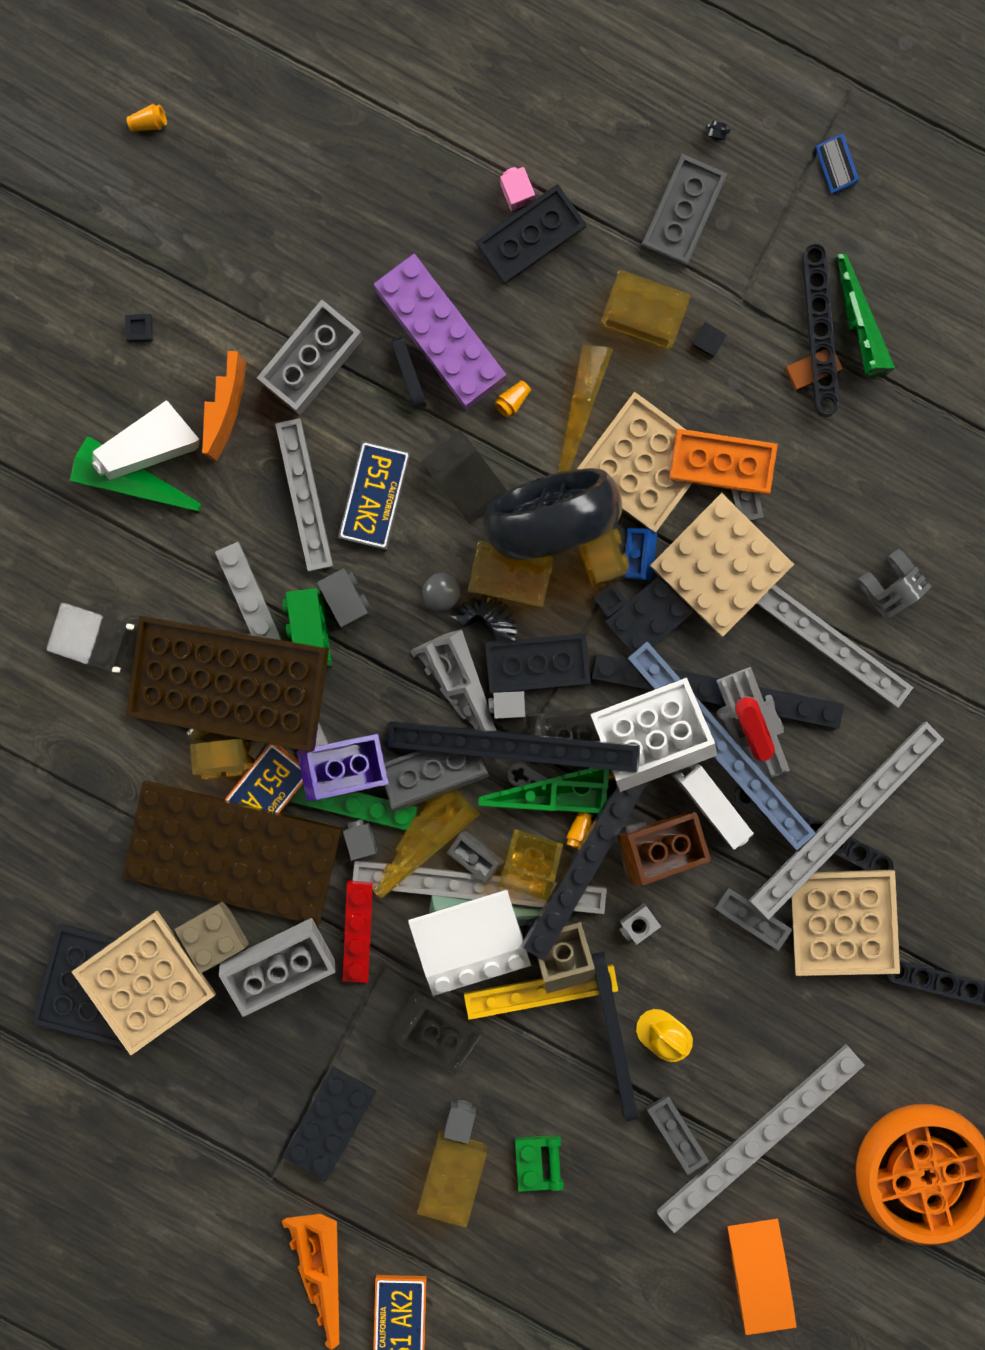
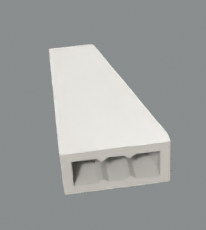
M166 400L93 451L94 462H92V465L100 475L105 474L111 480L192 452L198 448L199 438Z
M696 763L670 773L726 843L734 850L747 843L749 837L754 833L701 765Z

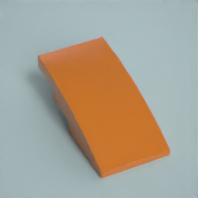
M238 351L227 352L226 377L216 376L215 402H205L202 453L211 461H217L231 434L241 402L246 362Z
M778 1219L727 1226L745 1335L797 1328Z

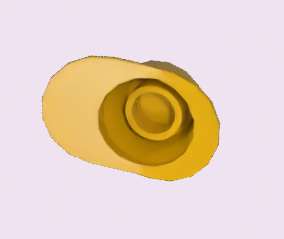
M660 1009L646 1011L640 1016L636 1030L638 1038L654 1054L667 1062H677L689 1055L693 1045V1038L686 1026L669 1013Z

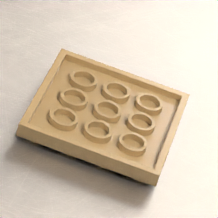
M634 392L577 469H602L611 475L621 492L622 510L656 533L692 484L669 480L676 430L686 429Z
M721 493L650 567L703 620L723 637L794 563Z
M894 870L815 872L791 896L796 976L900 974Z
M158 911L72 971L75 978L130 1055L137 1052L216 995V992L203 974H199L189 954Z

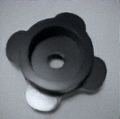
M714 120L712 124H706L705 127L707 128L706 136L723 141L726 140V136L731 130L726 128V123Z

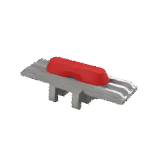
M751 667L718 679L717 683L726 706L720 708L717 711L718 718L722 719L727 733L768 779L790 771L777 738L778 734L784 733L783 724L776 713L772 696H765L766 701L764 702ZM734 717L736 719L739 718L745 737L741 739L732 719Z

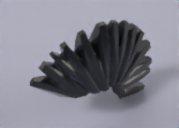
M482 596L481 605H479L474 597L472 598L474 608L464 602L462 603L463 607L459 606L457 608L462 615H451L462 627L469 626L475 623V621L481 622L493 634L496 640L515 642V638L511 635L517 634V630H514L517 628V625H514L516 620L509 619L513 615L512 611L502 614L508 606L506 604L502 605L503 601L501 600L496 604L497 598H494L491 602V596L486 601L485 596Z

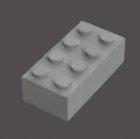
M321 300L259 374L257 379L261 385L300 416L364 339L359 329Z
M310 918L220 962L219 977L242 1017L335 973V960L315 922Z

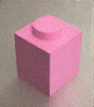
M516 167L510 168L500 176V185L511 212L521 209L535 200V193L524 167L519 169Z

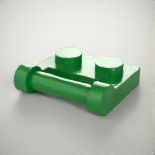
M551 1135L515 1138L518 1192L536 1190L559 1191L564 1189V1182L560 1175L559 1159L561 1137ZM544 1146L549 1147L551 1179H543L541 1147Z

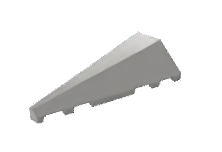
M462 629L443 634L410 651L413 657L418 656L426 666L424 671L428 675L432 674L442 686L439 690L463 720L467 718L475 729L496 731Z

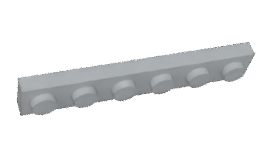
M299 418L276 423L307 570L312 572L334 567L302 421Z

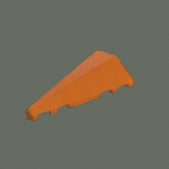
M322 1214L286 1218L282 1220L283 1227L290 1230L293 1239L289 1243L292 1250H297L300 1261L298 1269L310 1303H315L320 1315L316 1319L318 1325H323L326 1331L327 1341L325 1345L332 1350L339 1345L337 1221Z

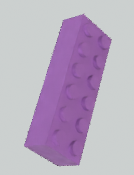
M415 254L374 283L376 293L466 411L506 382V373Z

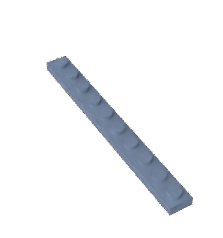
M647 641L628 657L629 661L655 690L681 680ZM695 696L715 742L717 756L714 757L788 842L798 850L816 833Z

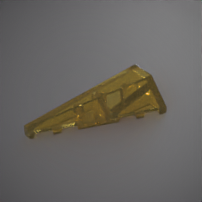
M582 345L558 473L571 470L613 351L611 348Z
M458 789L425 800L426 805L419 817H414L396 848L398 853L392 864L386 865L384 869L386 874L379 886L373 887L372 890L377 896L385 897L480 815L478 810Z

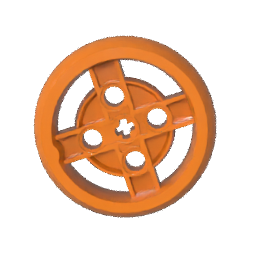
M913 1104L889 1112L879 1119L868 1131L860 1146L856 1160V1182L866 1210L884 1230L908 1243L926 1246L942 1245L964 1237L975 1229L985 1217V1139L975 1125L961 1114L938 1105ZM928 1126L943 1127L957 1133L968 1147L955 1150L944 1140L930 1136ZM901 1136L902 1142L892 1151L887 1168L879 1169L885 1152ZM918 1145H924L921 1153L914 1154V1150ZM951 1163H955L954 1169L950 1172H946L947 1166ZM899 1177H906L903 1184L896 1185V1181ZM971 1180L962 1200L950 1211L949 1207L957 1201L962 1193L964 1182ZM937 1195L933 1203H927L930 1196ZM897 1199L905 1207L921 1213L923 1221L899 1217L892 1213L883 1202Z

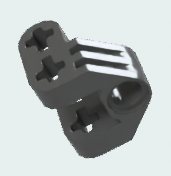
M896 549L887 556L889 564L900 577L887 589L884 590L878 580L868 571L857 578V583L877 611L885 618H890L912 605L931 588V585L925 581V577L918 572L919 569L912 564L900 549Z

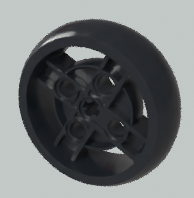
M576 469L545 476L505 492L487 506L484 516L486 537L495 551L507 559L524 560L561 553L593 541L610 531L619 522L622 513L621 492L611 475L602 469Z

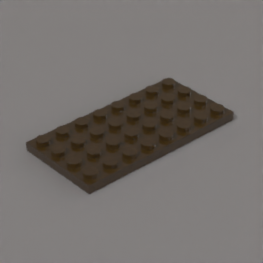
M139 616L126 716L308 752L315 751L329 648Z
M145 780L142 782L123 879L217 902L223 901L225 904L299 922L312 918L316 926H319L342 828Z

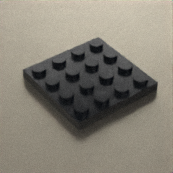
M59 924L32 1024L125 1048L72 973L73 970L118 938Z

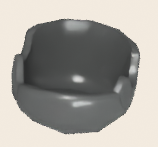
M447 572L431 575L422 588V601L428 609L436 613L450 611L457 604L461 596L459 582Z

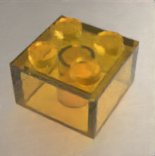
M241 738L190 744L193 775H201V779L220 777L221 772H226L227 777L245 774L246 769L252 766V757L247 754L251 748L250 740Z
M514 829L498 886L547 901L555 881L563 844Z

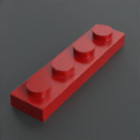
M347 882L343 981L368 983L373 882Z

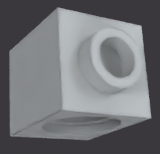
M524 691L493 693L494 698H489V713H494L495 718L525 717Z
M644 903L619 920L623 926L619 929L628 942L633 939L636 945L661 927ZM636 919H642L645 922L644 928L640 931L632 930V923Z

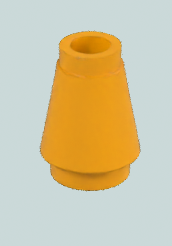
M151 104L131 116H127V124L132 132L161 130L162 126L167 125V119L161 105L155 106Z
M520 380L499 395L494 405L503 416L509 418L517 413L531 392V389L524 381Z
M578 812L566 836V839H568L567 846L578 849L592 825L593 815Z

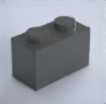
M343 568L317 582L341 628H345L370 615L367 609L371 606L365 595H359L355 586L359 585L352 571L347 573Z

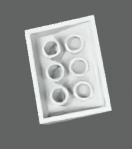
M687 678L591 714L600 741L640 745L638 772L612 770L620 792L717 756L715 742Z
M507 890L408 920L433 996L531 966L527 951L520 947L524 940Z

